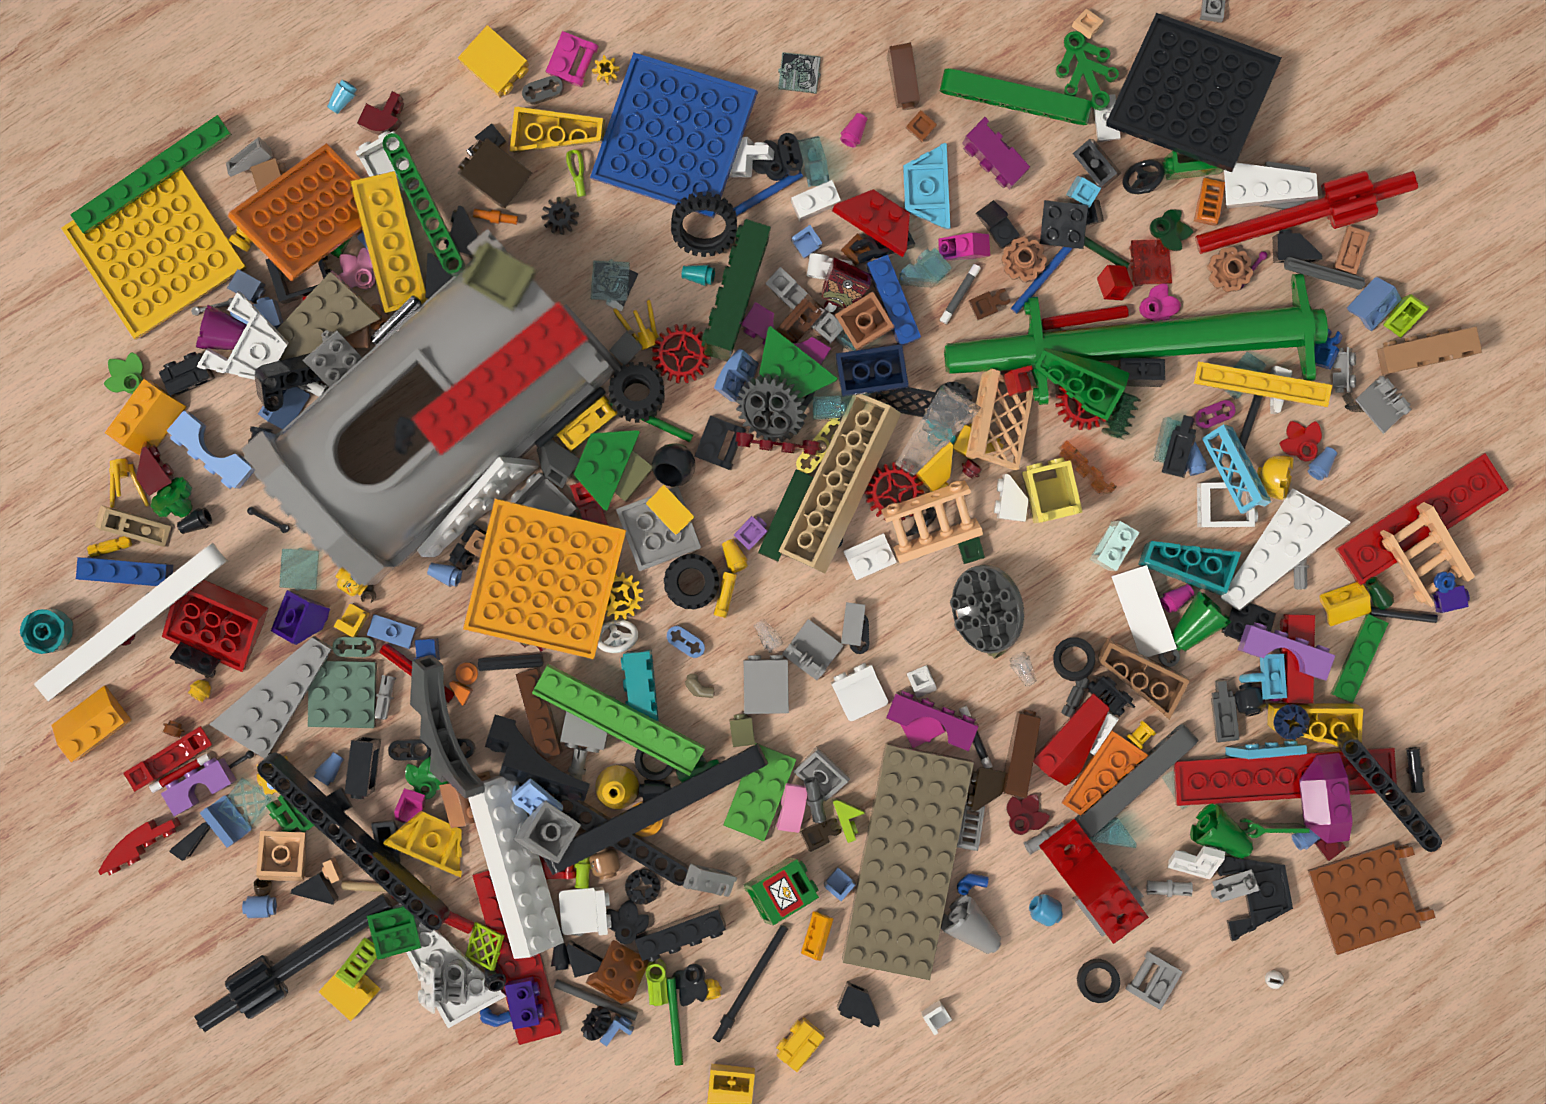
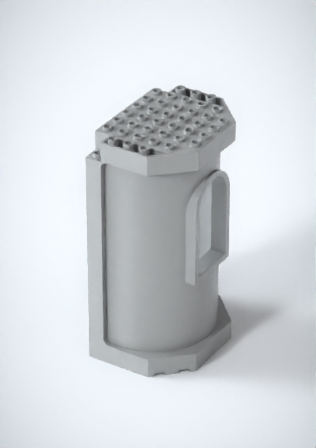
M488 229L467 247L474 255L477 247L487 241L492 246L511 256ZM475 257L467 265L471 266L475 260ZM463 272L458 276H453L277 434L261 431L242 448L245 454L244 458L255 470V476L266 486L264 491L272 499L277 498L281 503L280 509L287 516L292 515L295 518L297 528L305 534L307 532L312 537L311 543L317 550H323L327 553L337 567H343L348 571L357 584L360 585L362 583L364 586L375 585L395 567L401 566L417 551L499 456L521 458L535 446L534 442L614 375L615 371L587 340L443 456L429 442L394 475L376 485H361L345 474L340 466L337 455L338 443L342 433L418 363L425 368L446 392L555 305L534 280H532L515 312H512L462 282L464 279L462 277Z

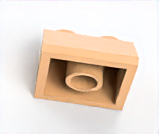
M260 831L256 870L258 879L304 881L306 833Z

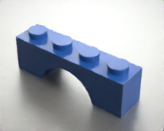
M886 255L868 262L866 268L868 273L871 274V280L882 300L886 313L895 327L892 329L897 344L905 346L919 340L921 335L889 256Z
M77 557L76 580L158 586L173 574L174 564Z

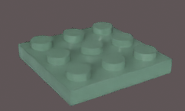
M325 661L308 689V727L375 728L377 662Z

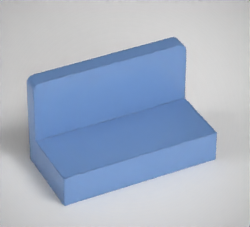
M1375 277L1347 309L1350 313L1361 319L1365 328L1373 331L1402 299L1395 286Z
M299 387L282 390L284 401L279 410L270 412L262 406L258 415L273 425L284 429L299 415L310 397L309 393Z
M224 795L214 804L200 812L201 816L226 848L236 843L252 830L251 825L227 795Z

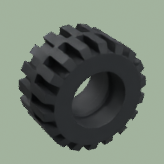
M629 362L628 367L625 364L620 366L621 371L616 370L614 378L611 377L609 381V397L613 410L617 411L619 417L625 416L626 421L629 422L631 418L635 419V423H640L642 418L644 422L648 421L650 415L654 418L657 415V410L660 411L662 409V403L665 400L663 379L659 377V372L656 369L653 371L652 366L649 364L645 367L644 362H639L638 365H634V362ZM637 383L645 385L650 390L649 395L640 401H632L624 395V391L628 386Z
M686 554L670 563L666 569L663 583L668 598L675 605L693 610L706 606L714 599L719 589L720 580L717 569L710 560L701 555ZM686 569H697L705 578L704 588L698 594H686L679 587V577Z

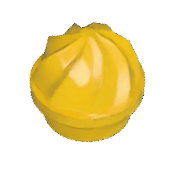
M197 680L189 686L191 689L188 691V694L203 703L206 698L210 697L211 686L208 681Z
M711 978L706 979L708 994L705 1001L721 997L720 991L722 987L718 981Z

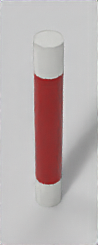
M206 753L149 785L151 792L154 793L169 783L183 777L188 772L199 768L205 762L211 760L210 755Z

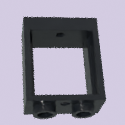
M328 256L318 261L323 279L332 271L331 268L328 269L326 264ZM269 258L265 259L279 302L286 304L308 296L318 286L315 285L290 294L283 272Z
M359 736L351 740L345 794H351L350 798L364 799V797H368V795L375 791L381 739Z

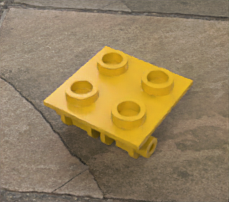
M352 962L350 963V964L353 965L355 968H357L359 971H361L354 963H352ZM345 969V972L347 974L352 976L354 979L356 978V976L353 973ZM335 973L320 989L319 993L351 1022L381 988L364 974L352 989L337 978Z

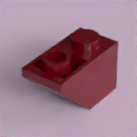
M146 441L141 450L136 479L148 496L172 483L174 472L168 463L164 464L160 459L161 454L154 444L151 446Z

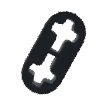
M784 133L779 137L777 143L782 169L787 175L795 176L801 172L803 165L798 140L793 134ZM784 141H788L791 144L790 151L784 145ZM791 157L793 163L796 164V168H792V166L789 165Z
M865 614V624H863L861 640L866 645L862 646L860 651L857 647L849 645L850 649L856 654H864L869 649V621Z

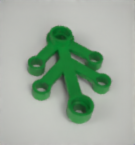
M1070 32L1064 38L1066 53L1062 62L1057 66L1055 73L1059 78L1067 77L1070 70L1069 64L1075 54L1078 64L1070 82L1064 88V94L1075 97L1082 75H1084L1092 94L1091 105L1095 110L1102 111L1107 108L1110 97L1108 93L1100 90L1093 72L1105 76L1108 82H1115L1119 76V71L1115 67L1109 68L1087 59L1084 53L1096 55L1099 62L1105 63L1110 57V50L1108 48H1100L1086 42L1084 35L1080 32ZM1073 40L1077 41V42H1078V45H1077V46H1073V45L1071 44V41H1073ZM1101 52L1106 53V54H1107V57H1106V58H1102V57L1100 56V53H1101ZM1059 69H1066V73H1060ZM1113 72L1116 76L1113 78L1109 77L1108 73ZM1073 88L1075 92L1069 93L1067 89ZM1100 99L1104 104L1098 105L1096 100Z

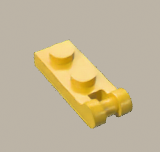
M606 396L599 399L557 434L570 452L588 439L591 433H595L618 415L617 411H614L608 404L609 400ZM600 408L605 413L602 418L596 413Z

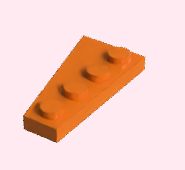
M1111 730L1061 803L1081 816L1104 793L1114 787L1123 776L1133 770L1148 755Z

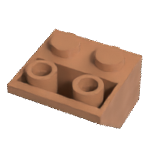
M489 771L476 774L481 781L491 778ZM449 782L439 785L450 828L475 823L469 799H465Z

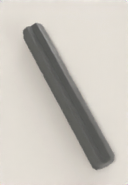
M1287 257L1284 261V268L1292 272L1361 290L1365 286V278L1293 257Z

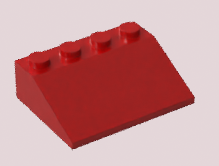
M203 580L170 606L162 637L176 644L180 642L221 660L220 663L243 672L263 628L269 608Z

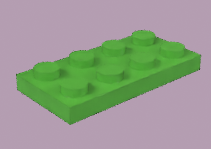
M759 744L768 764L741 778L723 826L765 841L796 758Z

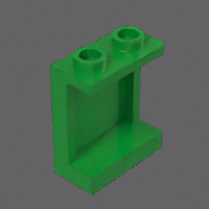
M1171 151L1161 163L1165 168L1166 180L1218 175L1224 171L1201 161L1179 163L1177 152Z

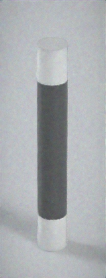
M972 265L939 319L942 323L947 325L980 271L981 267L978 265Z

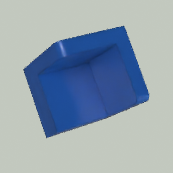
M438 638L415 640V659L433 655L438 661L440 660Z

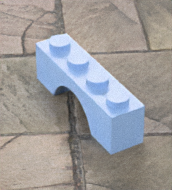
M183 411L167 430L172 435L170 439L177 445L181 446L183 444L189 449L187 453L195 460H202L205 463L204 468L213 475L217 473L221 476V482L230 489L232 487L240 489L254 473L255 470L252 465L240 454H233L225 458L214 456L205 445L204 433L206 425L192 413Z

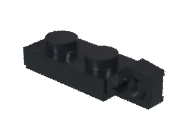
M1184 415L1181 426L1176 425L1175 430L1172 431L1162 473L1185 478L1196 438V430L1192 429L1193 417Z

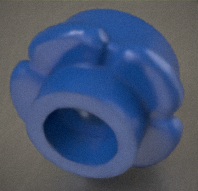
M1445 571L1438 573L1434 578L1435 587L1442 593L1453 590L1456 585L1454 581L1455 575Z

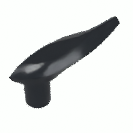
M934 507L927 508L926 513L923 514L927 527L937 517ZM916 523L906 532L907 537L919 532Z

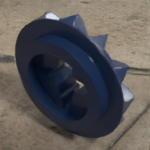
M1294 704L1285 705L1275 714L1274 728L1281 737L1296 740V738L1304 736L1306 730L1309 729L1310 718L1302 707ZM1295 717V721L1300 725H1293L1289 729L1290 725L1284 719L1292 720Z

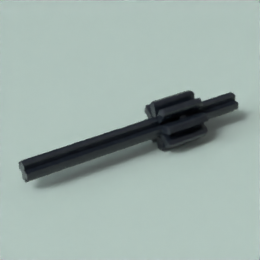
M384 893L380 894L276 963L269 962L267 956L261 955L230 975L225 980V987L230 993L194 1016L198 1027L207 1032L237 1011L241 1014L244 1013L246 1018L253 1019L285 998L288 994V987L283 981L368 927L367 916L394 909L388 897Z

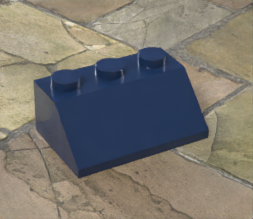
M902 344L836 353V365L842 397L909 388Z

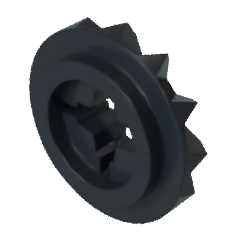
M639 869L628 876L625 883V891L630 900L636 904L646 905L657 898L660 892V881L652 871ZM640 878H642L644 885L649 886L645 890V896H643L641 890L633 889L639 886Z
M602 1006L597 1007V1009L592 1008L591 1013L586 1014V1020L582 1021L584 1024L581 1028L583 1037L590 1041L601 1038L610 1026L611 1013Z

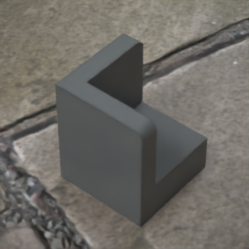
M632 329L626 331L609 350L625 366L636 358L635 355L642 349V345L632 336L635 333Z

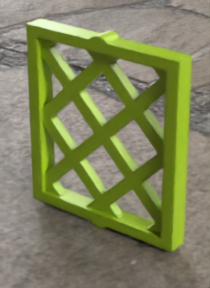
M475 922L465 956L483 967L494 971L504 935L479 922ZM488 934L490 941L485 943L484 936ZM481 939L482 946L478 948L477 941ZM496 940H498L497 946H496V948H495L494 942H495ZM474 944L475 951L471 952ZM491 944L493 951L488 953L487 946ZM484 949L485 956L481 958L479 951ZM494 954L493 960H492V963H491L490 956H492V955Z

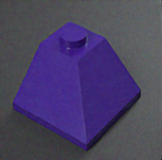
M287 590L271 631L290 643L297 645L323 629L325 622L328 620L330 608Z

